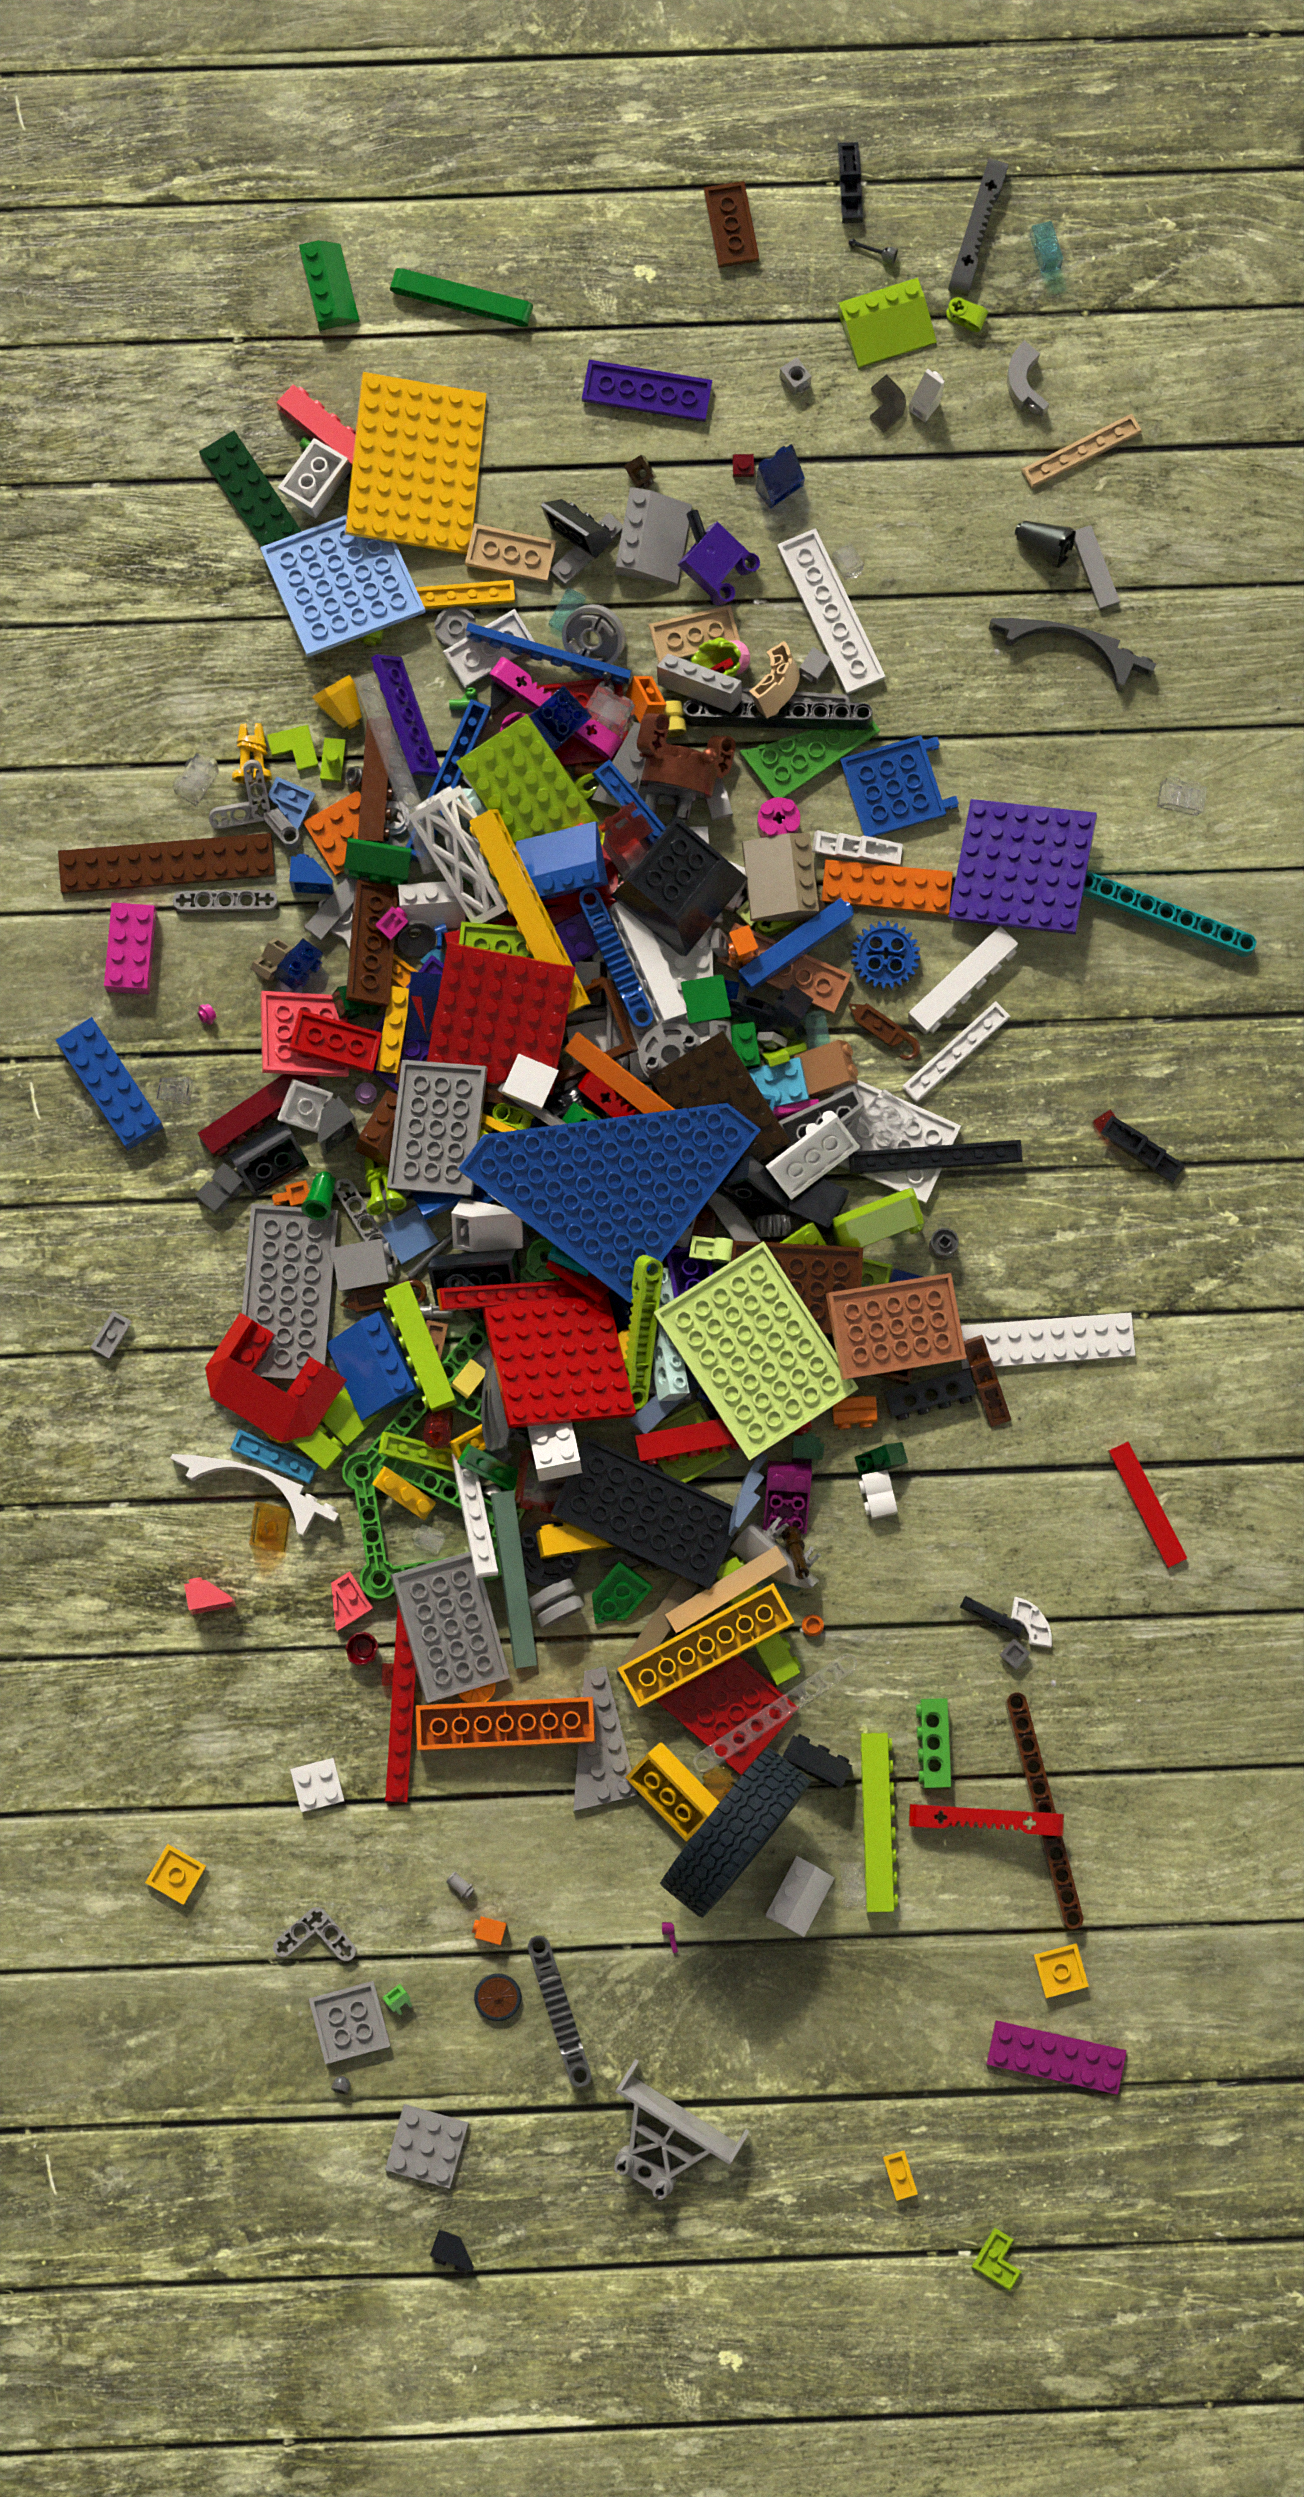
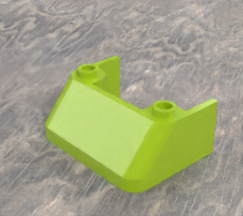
M908 1188L832 1219L830 1232L836 1246L863 1247L864 1249L865 1246L903 1231L910 1232L911 1235L923 1230L925 1222L913 1188Z

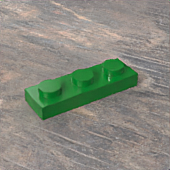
M469 1443L457 1461L461 1466L510 1491L514 1489L523 1473L519 1469Z

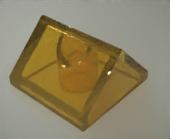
M255 1502L249 1542L251 1549L285 1552L291 1509Z

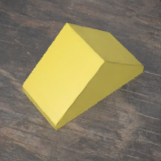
M470 1359L450 1386L468 1399L484 1383L486 1370Z

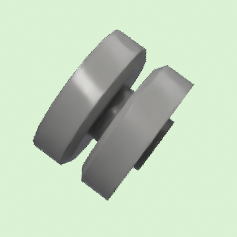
M571 1579L550 1585L528 1599L533 1611L547 1608L537 1617L541 1628L551 1626L584 1608L585 1605L580 1596H572L566 1599L576 1589Z

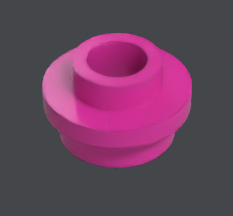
M209 1004L198 1007L199 1012H197V1015L201 1022L211 1025L213 1020L217 1018L214 1009Z

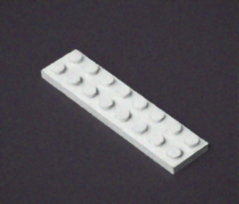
M816 528L777 544V549L825 651L831 658L833 668L846 695L885 679V674Z
M1131 1313L961 1326L963 1341L983 1335L994 1367L1135 1357ZM968 1359L961 1360L962 1370L971 1369Z

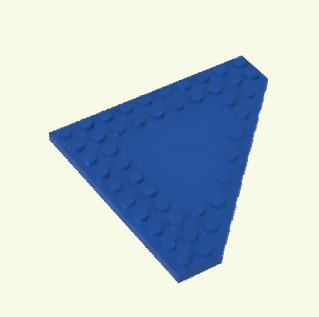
M728 1103L491 1133L484 1134L457 1170L625 1301L631 1303V1299H633V1271L637 1258L641 1255H648L660 1262L663 1261L761 1129ZM651 1264L648 1265L647 1271H649Z

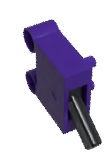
M691 510L686 515L696 542L677 565L710 596L711 601L715 605L721 606L730 602L735 597L734 587L729 583L722 584L723 579L734 566L740 575H749L759 568L760 559L756 554L750 553L718 521L711 524L705 530L698 510ZM745 560L750 563V568L745 565ZM720 590L725 593V599L720 595Z

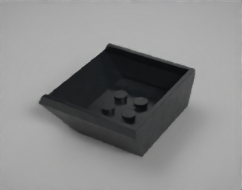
M673 816L610 896L680 956H687L748 877L677 816Z

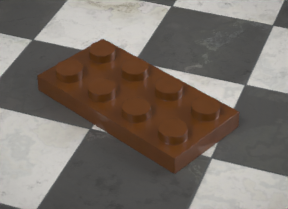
M740 181L704 187L703 192L718 268L759 261L745 182Z

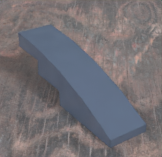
M688 1366L685 1369L689 1394L678 1401H658V1396L655 1395L629 1420L641 1434L649 1433L699 1386Z
M762 1452L746 1474L737 1493L730 1519L728 1535L733 1537L761 1498L754 1491L764 1479V1476L758 1473L768 1456Z

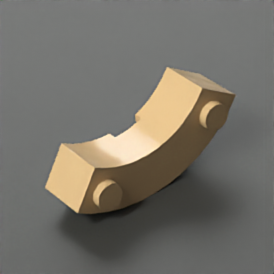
M784 641L767 651L772 670L754 688L749 690L758 711L766 718L774 716L779 712V709L791 698L799 683V668L788 645Z

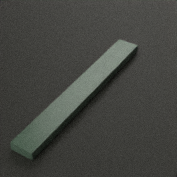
M514 1491L492 1493L491 1501L514 1668L537 1665Z

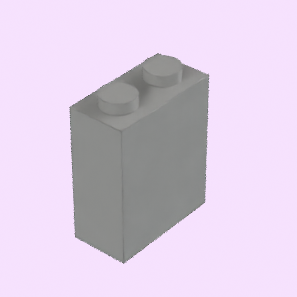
M376 1239L332 1248L339 1291L346 1292L394 1282L393 1277L396 1276L394 1265L390 1262L392 1248L386 1239Z

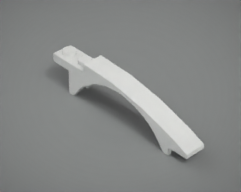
M172 1454L171 1456L173 1462L189 1469L186 1476L191 1481L223 1470L246 1471L270 1481L283 1493L291 1505L296 1521L297 1533L302 1537L307 1533L316 1514L336 1524L339 1518L335 1507L327 1503L324 1506L316 1502L318 1499L306 1493L303 1496L304 1486L272 1472L224 1459Z

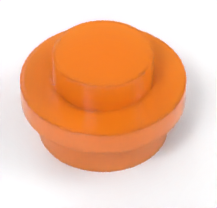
M811 1614L803 1619L802 1630L806 1635L814 1637L823 1631L824 1623L819 1616Z

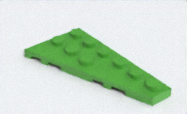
M861 715V716H859V717H860V718H866L867 716H866V715ZM873 721L871 727L866 730H810L779 739V741L758 745L756 748L741 750L740 755L772 798H786L841 758H844L880 733V729Z

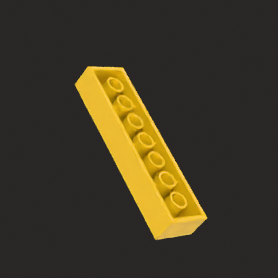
M771 1584L617 1669L638 1708L641 1709L794 1625L795 1622L774 1584Z

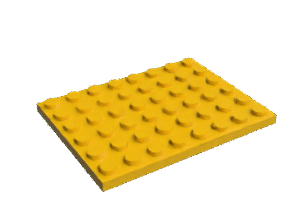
M367 372L362 373L345 535L467 555L473 531L486 393Z

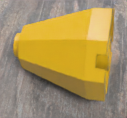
M350 675L328 686L312 697L315 704L342 728L348 727L350 730L360 724L358 720L362 718L355 684Z

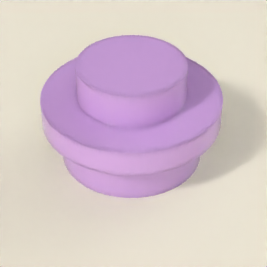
M361 1083L355 1090V1096L360 1103L370 1104L376 1099L377 1091L371 1083Z

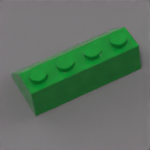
M321 240L300 244V256L319 331L360 322L341 244Z

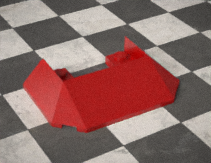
M239 1313L205 1366L210 1397L282 1443L300 1437L312 1436L347 1379L310 1356L287 1393L253 1372L276 1335L244 1314Z

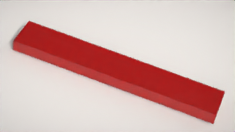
M1127 1441L1109 1450L1108 1452L1167 1569L1188 1559L1130 1443Z

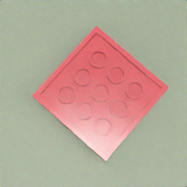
M275 991L261 992L262 1073L348 1077V1067L288 1051L299 1009L348 1023L347 1017L339 1019L332 995Z

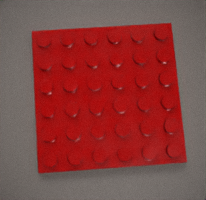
M448 942L427 1062L486 1066L488 1068L486 1082L500 1085L506 1083L518 1054L558 1070L576 967ZM555 1081L549 1092L550 1095L554 1092Z
M606 1295L600 1303L590 1297L509 1303L484 1307L482 1309L508 1428L634 1417L636 1414L609 1295Z

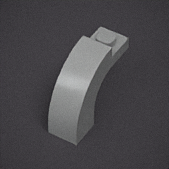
M1024 340L1015 350L1010 360L1007 372V388L1013 402L1020 410L1027 404L1028 409L1032 413L1043 417L1048 411L1049 403L1038 395L1027 381V373L1038 362L1040 353Z

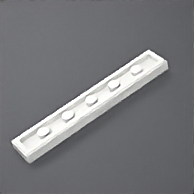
M995 1001L909 1079L902 1088L917 1103L1011 1016Z
M452 1454L451 1458L475 1578L497 1576L498 1569L479 1475L457 1463L455 1455Z

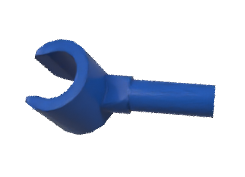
M445 923L434 927L437 935L436 948L438 950L442 948V937H445L444 933H448Z

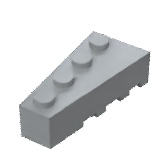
M634 722L612 763L638 793L646 758L639 756L641 752L637 749V739L641 724ZM599 785L591 800L618 807L603 787Z
M853 1086L779 1122L791 1140L787 1144V1147L790 1148L807 1135L806 1127L808 1124L815 1123L820 1125L823 1122L822 1115L824 1112H834L843 1125L846 1126L866 1108L856 1087Z

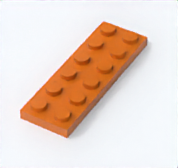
M825 859L821 899L824 903L833 904L842 898L844 902H849L851 906L949 915L953 872Z

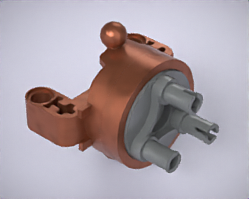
M648 713L642 718L637 739V749L641 752L639 756L646 758L641 782L647 785L645 803L656 814L659 796L671 797L676 802L673 816H677L685 823V820H689L692 803L695 802V799L712 798L716 778L723 779L730 772L736 748L735 740L731 736L714 735L709 739L707 749L703 750V752L683 746L671 745L666 743L670 723L669 718L665 714Z

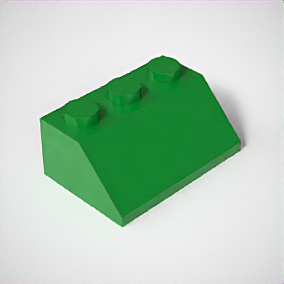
M348 838L344 864L345 875L352 879H360V877L369 878V881L381 883L382 881L390 882L391 885L397 887L398 885L408 884L412 865L411 848Z

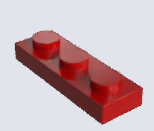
M551 1260L546 1265L547 1269L598 1303L611 1290L591 1273H588L586 1277Z

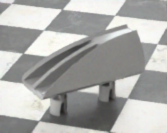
M779 1516L767 1530H764L756 1521L751 1523L731 1545L730 1549L747 1563L777 1545L789 1564L770 1575V1577L803 1588H811L819 1582L810 1571L807 1578L804 1573V1579H798L795 1576L791 1555L776 1540L789 1526L785 1523L777 1529L782 1520ZM812 1546L804 1554L808 1570L821 1557V1554L817 1553L811 1559L809 1558L815 1549Z

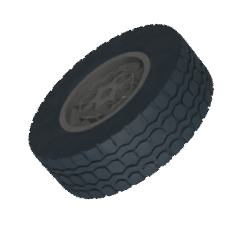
M767 1748L735 1783L690 1839L662 1878L661 1886L693 1913L703 1918L729 1890L800 1800L811 1781L776 1751Z

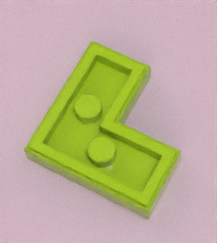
M308 725L267 735L272 757L293 752L298 771L319 766Z
M800 1039V1041L788 1043L786 1047H777L776 1050L762 1052L761 1055L770 1067H774L790 1060L789 1056L804 1052L807 1048L805 1042Z
M994 2228L971 2267L1011 2291L1022 2272L1003 2260L1014 2239Z

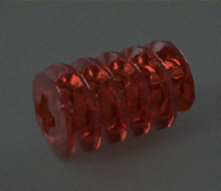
M448 1408L436 1413H432L430 1410L426 1415L423 1439L433 1449L445 1448L450 1442L453 1415Z

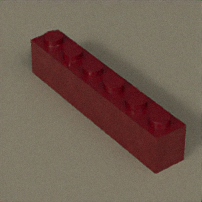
M282 1074L197 1134L213 1158L216 1156L222 1157L229 1152V1147L235 1143L237 1145L241 1144L247 1139L248 1134L253 1131L255 1133L265 1127L264 1123L270 1119L276 1120L278 1118L292 1079L318 1087L320 1085L318 1078L311 1075Z

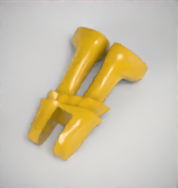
M255 723L254 735L248 736L247 724H240L237 747L240 749V769L232 773V781L245 784L243 766L250 760V752L254 753V760L261 763L265 782L272 780V773L264 767L263 756H266L268 753L266 752L267 746L265 744L262 724ZM254 768L253 780H257V779H256V770H259V769H255V768Z

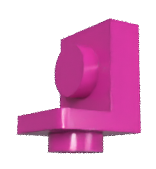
M391 907L375 926L391 940L408 922L406 919L408 915L400 907L396 909Z

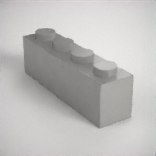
M668 653L657 665L659 686L732 712L742 700L741 680Z

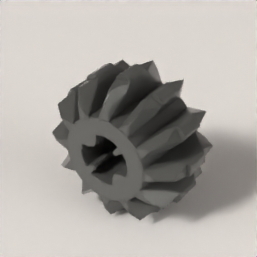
M778 1214L757 1217L755 1223L756 1235L762 1239L787 1238L791 1233L790 1217Z

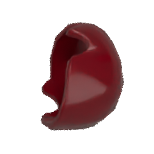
M359 1632L349 1638L345 1647L349 1662L357 1666H364L375 1661L379 1653V1645L372 1634Z

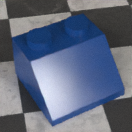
M297 854L296 857L291 856L289 882L292 892L332 895L335 892L333 880L313 858H309V855Z

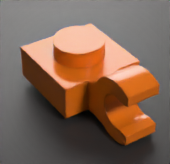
M306 1180L285 1185L286 1192L274 1194L272 1199L275 1206L285 1204L286 1202L290 1203V1207L302 1205L309 1192Z

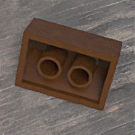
M389 1090L386 1091L360 1133L355 1148L356 1152L388 1168L398 1098L397 1094Z

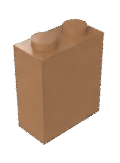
M836 1040L794 1056V1058L800 1057L802 1060L809 1098L814 1099L858 1083V1070L853 1064V1050L848 1042Z

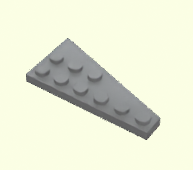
M606 1666L584 1671L582 1697L594 1698L596 1743L578 1745L573 1812L638 1796L637 1790L625 1778L630 1773L631 1766Z

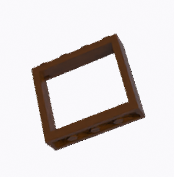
M602 976L598 979H592V983L587 986L582 985L587 997L605 990L625 1042L604 1053L614 1061H617L639 1051L612 979ZM559 1059V1071L555 1082L566 1084L570 1080L572 1081L586 1075L589 1069L579 1063L564 1070L561 1059Z

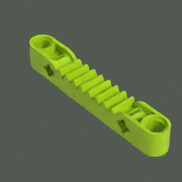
M641 1255L634 1264L632 1280L633 1299H631L633 1307L630 1308L632 1315L629 1316L631 1324L628 1325L630 1332L627 1333L629 1341L626 1342L628 1350H625L627 1358L624 1359L631 1394L633 1395L636 1392L633 1399L635 1409H641L648 1401L657 1319L653 1312L659 1309L663 1277L662 1263L648 1255ZM651 1264L649 1271H647L648 1265Z

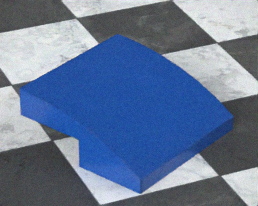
M419 1191L411 1193L425 1220L456 1206L461 1198L463 1199L462 1195Z

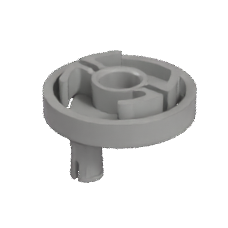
M590 604L579 607L569 615L562 629V641L567 652L607 664H612L620 656L624 649L625 641H627L620 619L611 610L600 605ZM588 631H593L598 635V644H593L587 639L586 633Z
M673 1022L659 1024L650 1029L640 1043L638 1058L641 1070L652 1082L649 1076L669 1064L662 1058L663 1052L666 1049L672 1048L677 1050L679 1057L699 1046L701 1042L698 1036L685 1025Z

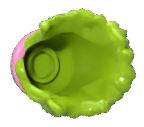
M718 637L700 645L699 650L691 658V662L710 669L720 662L731 658L734 663L733 666L722 674L734 678L748 668L750 652L747 646L738 640L728 641Z

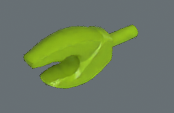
M592 773L584 775L574 782L585 800L590 798L597 790V785L588 790L583 788L585 783L594 778Z

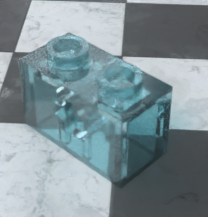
M1052 221L1033 225L1029 236L1040 272L1045 273L1061 269L1063 256Z

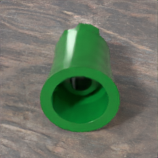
M322 1171L315 1175L307 1197L301 1206L302 1212L313 1220H325L331 1215V1204L336 1178L331 1173Z

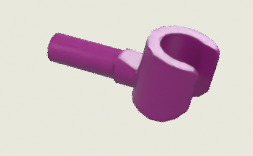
M663 1922L662 1935H669L672 1952L677 1953L674 1925L671 1922Z

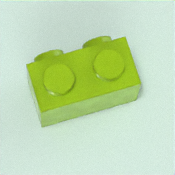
M319 1424L312 1436L296 1438L292 1442L324 1470L329 1471L345 1451L341 1448L343 1444L334 1436L330 1439L325 1434L327 1430Z

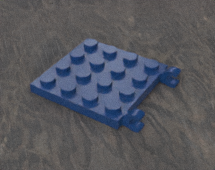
M920 735L840 759L864 836L876 837L946 816V810L958 807L957 796L942 800L927 751L939 749L938 737L923 741Z

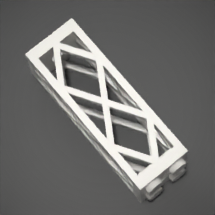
M460 785L454 789L449 786L415 806V812L408 817L470 922L484 923L508 909V902L505 896L503 897L499 892V884L489 876L488 860L480 852L479 846L481 845L478 839L473 835L471 837L461 829L458 813L469 821L478 815ZM440 810H441V812L443 813V815H444V817H445V820H444V818L442 817L441 813L439 812ZM434 828L444 836L447 851L435 844ZM460 844H461V846L463 847V849H464L465 853L467 854L468 858L470 859L471 863L473 864L474 869L472 868V866H471V864L469 863L467 857L465 856L464 852L462 851V849H461V847H460ZM444 861L450 865L452 875L448 870L447 866L445 865ZM462 876L473 884L475 899L463 892ZM489 893H490L491 897L493 898L495 904L492 902V900H491V898H490V896H489Z

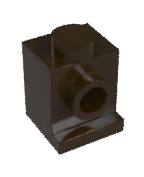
M640 455L624 465L636 488L643 487V489H647L655 483L653 479L657 476L644 455ZM641 470L646 471V476L643 478L640 477Z

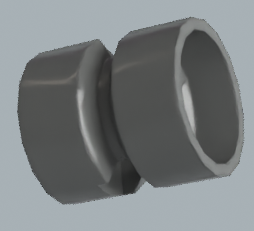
M949 1228L936 1230L929 1242L930 1254L935 1259L942 1261L953 1257L959 1245L957 1234Z

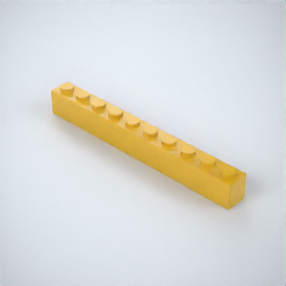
M490 809L470 820V831L481 845L479 846L480 852L483 857L487 858L490 864L488 866L489 871L493 877H496L499 883L498 890L503 897L505 896L508 902V911L512 916H515L517 929L526 939L528 952L537 960L573 967L498 809ZM576 972L568 1015L591 1004Z

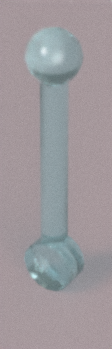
M763 1580L757 1583L758 1587L774 1584L775 1587L792 1589L793 1592H799L801 1587Z

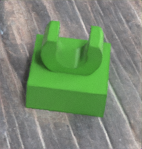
M401 1984L382 1997L390 2009L400 2015L403 2014L400 2009L403 2004L406 2003L409 2007H412L411 1997Z

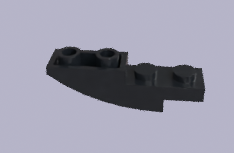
M745 995L742 1002L728 1000L731 1017L725 1019H735L745 1023L754 1022V1024H759L758 1032H775L788 1040L800 1041L804 1026L799 1023L791 1034L770 1019L774 1012L771 1010L772 1004Z

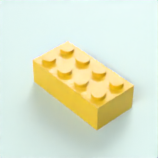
M662 1742L654 1747L625 1777L686 1842L697 1832L720 1803Z

